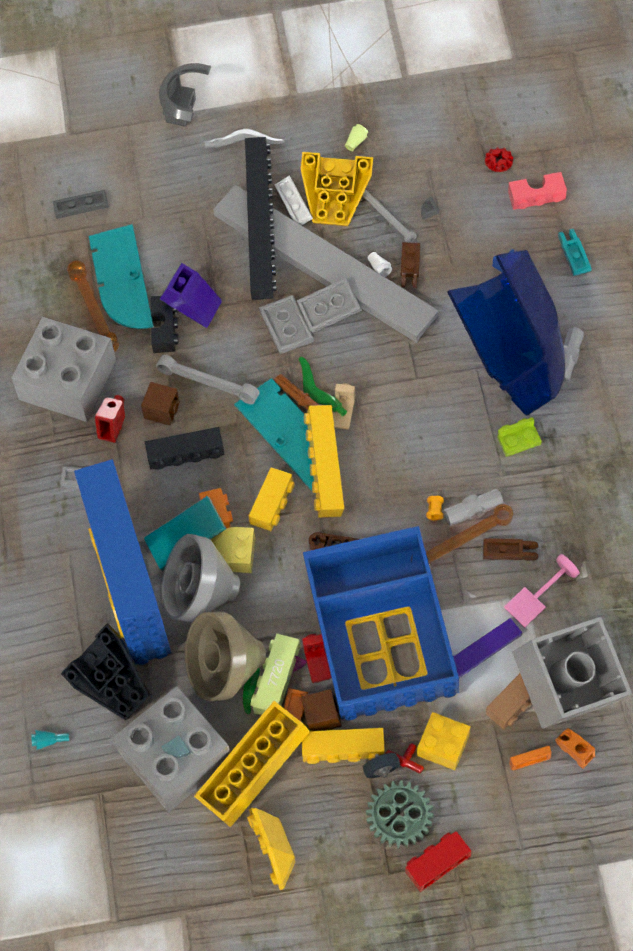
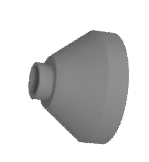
M187 534L175 544L165 566L162 580V604L164 611L171 619L193 622L200 614L211 612L226 601H233L237 597L240 588L239 576L233 574L232 569L210 539Z

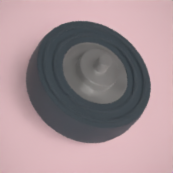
M395 753L380 756L376 754L375 758L363 765V771L367 778L381 776L386 778L388 773L399 767L400 762Z

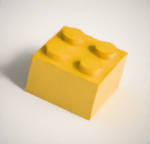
M432 712L417 747V756L456 770L470 736L471 726Z

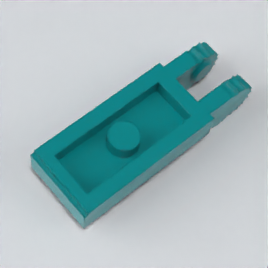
M569 229V237L571 238L569 241L566 240L563 231L558 232L561 247L573 276L590 272L591 265L574 229Z

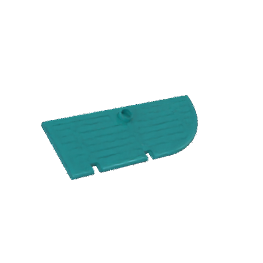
M133 224L90 235L91 250H98L92 253L97 284L104 283V286L98 289L105 312L111 319L125 327L134 329L154 327Z
M271 378L257 388L259 396L254 404H247L239 400L234 406L312 491L314 476L310 475L312 459L308 458L310 442L306 440L308 426L304 423V413L286 393L281 396L278 394L282 389Z

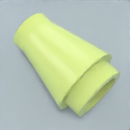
M360 124L353 126L345 147L350 151H354L367 138L368 130Z

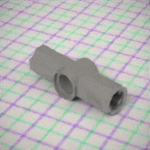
M569 328L564 345L560 348L558 364L553 377L560 383L569 382L574 365L576 366L580 346L584 338V332L580 328Z
M495 489L479 496L475 494L466 497L462 503L444 509V515L447 523L452 526L467 519H479L487 511L504 505L500 491Z

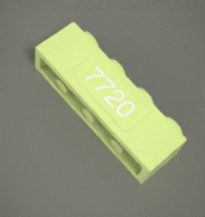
M276 634L275 640H271L269 645V651L271 652L269 658L266 657L263 664V669H265L263 676H259L257 681V694H253L251 699V706H253L255 714L262 715L273 701L282 706L296 663L295 656H298L301 648L299 639Z

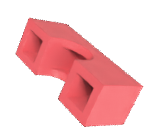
M561 172L544 175L543 187L539 189L531 188L526 179L509 182L508 194L513 210L525 209L535 205L541 206L545 203L560 202L566 199L567 188Z

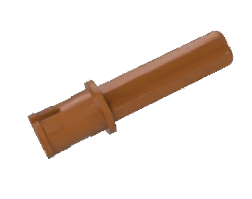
M282 374L275 377V382L293 397L299 406H303L308 410L309 406L320 405L311 399L308 393H304Z

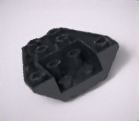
M107 623L95 635L96 639L80 657L73 660L62 671L61 675L74 689L122 719L127 720L151 694L123 639Z

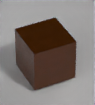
M150 382L141 404L144 419L171 426L180 403L177 389Z
M331 689L301 696L307 725L311 731H327L342 727L336 698Z

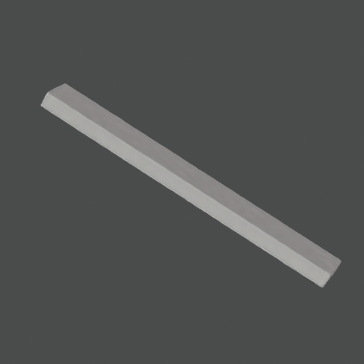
M235 185L213 209L214 216L248 237L247 192ZM273 208V214H270V218L274 219V229H271V234H274L275 245H271V249H275L277 256L325 286L347 278L360 308L416 343L434 320L438 318L437 309Z

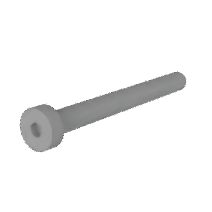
M365 189L363 197L405 237V242H414L417 235L413 231L409 232Z

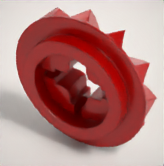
M497 146L496 149H490L486 153L485 164L494 172H504L512 166L513 156L511 151H507L505 147L500 149ZM502 156V159L496 163V158Z

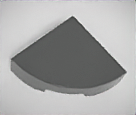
M432 197L427 198L421 208L423 220L439 214V209Z

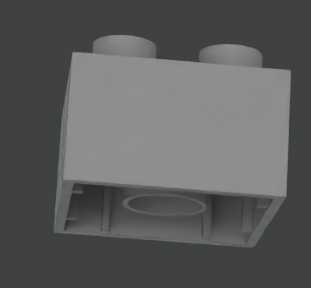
M42 317L11 378L19 400L87 422L117 361L111 338Z
M601 617L532 639L512 652L542 729L611 705L632 694Z
M177 686L112 737L120 756L168 812L172 811L205 784L230 754L229 745Z

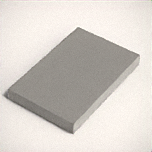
M347 278L297 300L311 334L362 311Z
M293 295L259 307L261 316L279 354L314 342V338Z

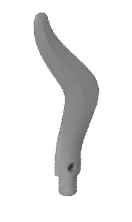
M241 129L222 138L204 141L205 148H218L252 137H266L267 144H282L285 141L284 139L272 138L250 129Z

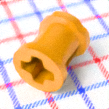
M429 496L427 498L429 506L426 517L430 520L443 519L442 504H444V498L441 496Z

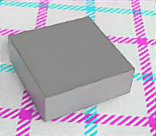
M63 467L61 487H79L74 471L81 469V467Z

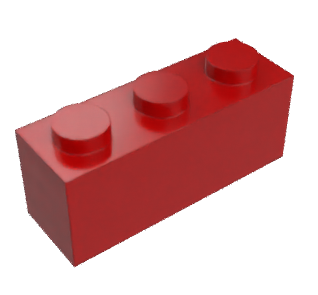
M457 831L452 834L450 832L445 834L440 839V843L435 846L433 844L428 846L423 851V855L419 858L415 856L406 863L405 873L420 893L471 857V849Z

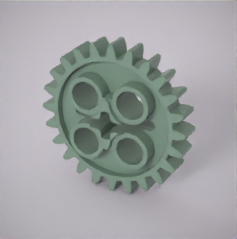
M400 780L399 786H396L395 782L392 781L390 788L384 784V791L377 788L378 796L371 795V799L374 802L367 803L368 807L371 808L366 810V815L371 816L367 818V823L372 824L369 827L370 831L376 830L375 838L382 836V844L388 840L389 847L396 843L397 849H399L401 843H404L405 847L408 848V842L411 841L416 845V838L423 840L422 833H429L427 827H432V822L428 819H433L434 814L430 813L433 810V805H427L430 802V798H423L425 791L418 793V785L412 789L411 782H408L407 786H403V781ZM397 797H404L406 801L399 804L395 799ZM388 810L391 814L388 817H382L380 812ZM415 811L418 812L420 816L416 819H413L409 816V814ZM396 812H398V813H402V812H403V813H404V816L402 817L401 815H398V816L396 817ZM393 820L391 825L387 827L386 824L390 823ZM397 825H402L405 829L402 832H396L393 828Z

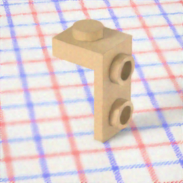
M347 383L336 384L335 398L342 403V407L347 410V413L341 416L338 412H333L334 428L348 430L355 402V386Z

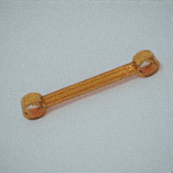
M72 261L67 267L69 277L77 283L99 335L111 338V341H114L113 349L115 352L119 347L118 338L115 333L110 332L86 279L87 271L85 265L81 261ZM73 269L82 270V272L79 274L71 273Z
M506 504L498 505L494 509L493 515L427 551L426 555L429 566L431 562L497 525H509L513 519L512 508ZM499 511H507L509 518L506 520L499 519L497 517L498 513H500Z

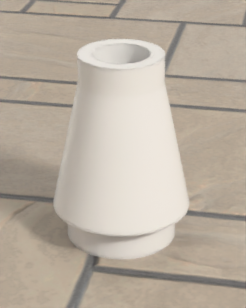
M372 252L368 256L374 271L384 277L391 273V264L376 252Z

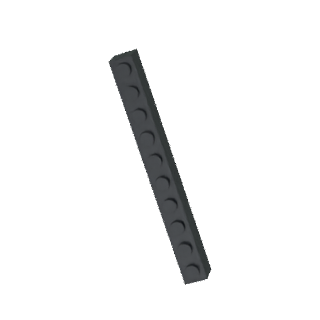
M266 137L245 138L250 292L252 300L274 299L273 291H277L276 280H273V276H276V265H272V260H275V249H271V245H275L274 234H271V229H274V219L270 218V214H273V203L269 201V199H273L272 188H269V184H272V173H268V169H272L271 158H268V155L271 154L270 144H267Z

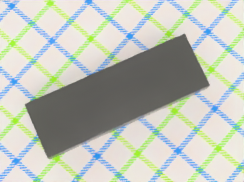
M105 190L53 201L56 219L109 208Z

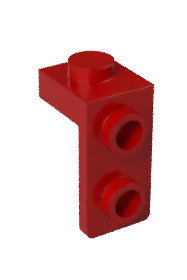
M322 634L307 635L305 638H302V643L312 683L330 680L331 674L324 650Z

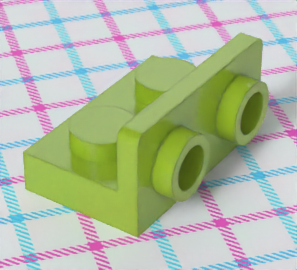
M533 417L529 419L523 418L512 425H504L498 430L497 439L506 457L541 445L542 441L534 426L535 421Z

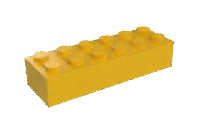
M273 701L194 797L231 828L310 731L301 721L277 702Z

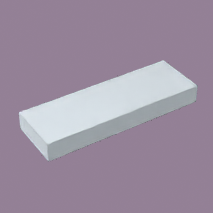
M290 176L275 184L293 221L302 226L313 219Z

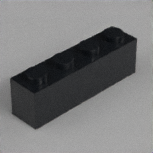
M219 427L144 441L150 470H160L172 465L180 466L187 462H200L202 459L207 458L216 459L225 455Z

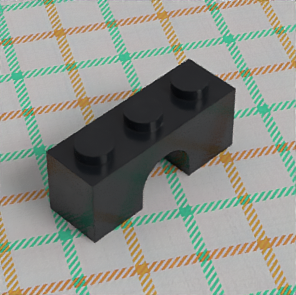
M151 296L152 320L164 322L161 327L151 328L153 353L175 352V345L179 344L178 333L175 334V329H178V318H175V313H178V310L161 301V296Z

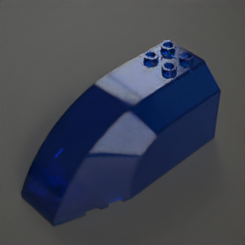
M523 250L495 256L503 271L498 276L479 285L447 291L488 375L492 379L495 378L500 384L499 387L506 391L512 397L511 400L525 416H528L555 399L558 395L565 375V351L554 302L528 251Z

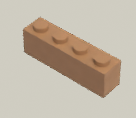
M520 673L486 707V715L503 730L508 725L512 727L518 720L517 716L521 712L525 713L532 705Z

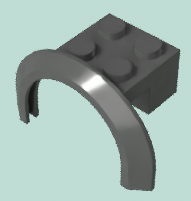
M200 63L184 64L173 69L164 78L159 90V100L166 123L185 127L188 122L191 123L194 115L192 109L196 101L195 89L181 86L180 75L186 73L209 75L210 65Z

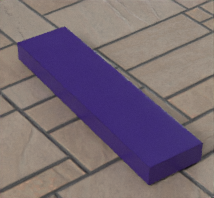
M511 618L453 656L459 678L522 636L523 632Z

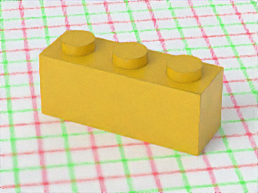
M270 468L249 514L251 525L268 531H272L274 525L277 526L280 520L279 513L281 509H285L287 504L286 497L294 489L295 483L293 482L292 474Z

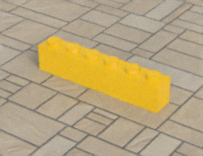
M332 405L309 406L307 413H304V423L308 425L306 440L310 442L308 458L312 459L310 475L314 476L312 492L316 493L314 509L318 511V518L341 517L344 511V501Z

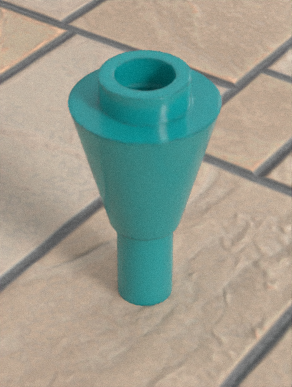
M35 730V734H31L32 746H36V750L53 745L56 742L69 741V733L55 734Z

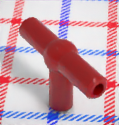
M410 743L403 756L390 750L386 751L385 754L395 753L398 756L401 767H407L419 774L423 772L424 767L410 760L417 749L415 744Z

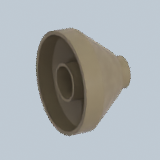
M205 612L196 617L188 631L185 645L187 675L192 688L203 700L223 701L231 699L256 670L263 666L266 660V650L261 641L256 640L228 613Z

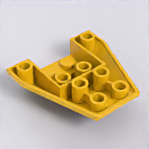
M302 152L301 174L314 224L349 226L372 176L373 157L355 156V160L324 158L321 157L320 153Z
M252 807L249 809L250 816L247 817L251 829L253 828L255 835L260 834L258 837L263 855L268 854L272 867L270 877L273 885L278 884L279 889L282 890L296 862L294 853L280 819Z

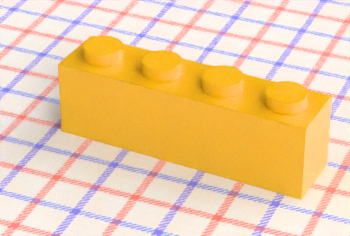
M383 728L310 731L302 741L303 762L309 764H316L319 761L337 763L340 760L357 762L360 759L371 760L375 758L376 754H379V756L385 754Z

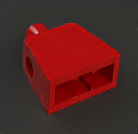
M115 395L113 399L107 397L101 404L95 415L98 439L116 443L125 419V399L122 396Z

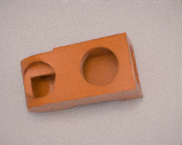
M566 728L555 739L557 745L576 760L582 769L595 757V748L569 728Z

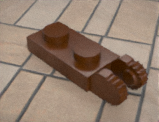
M402 242L401 287L405 288L407 283L406 277H413L412 286L417 288L420 243Z
M485 538L483 539V559L538 560L537 553L523 552V548L526 550L537 549L538 542L523 541V539Z

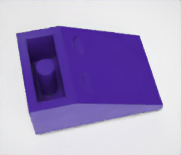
M183 263L180 264L160 297L161 301L205 328L209 326L222 302L199 273Z

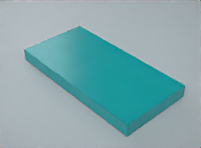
M206 496L144 537V540L159 569L163 571L172 549L183 536L193 534L212 539L226 530V527L211 499Z

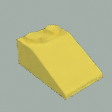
M226 528V530L210 539L230 566L232 572L252 573L255 547L254 528Z

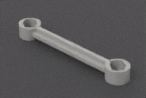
M162 355L156 364V368L165 375H172L174 373L234 394L247 404H254L259 396V390L251 384L238 385L178 364L172 357Z

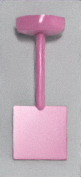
M560 554L556 559L561 570L538 592L533 595L524 587L504 606L524 628L546 608L537 599L564 573L572 578H576L580 574L577 567L563 554Z

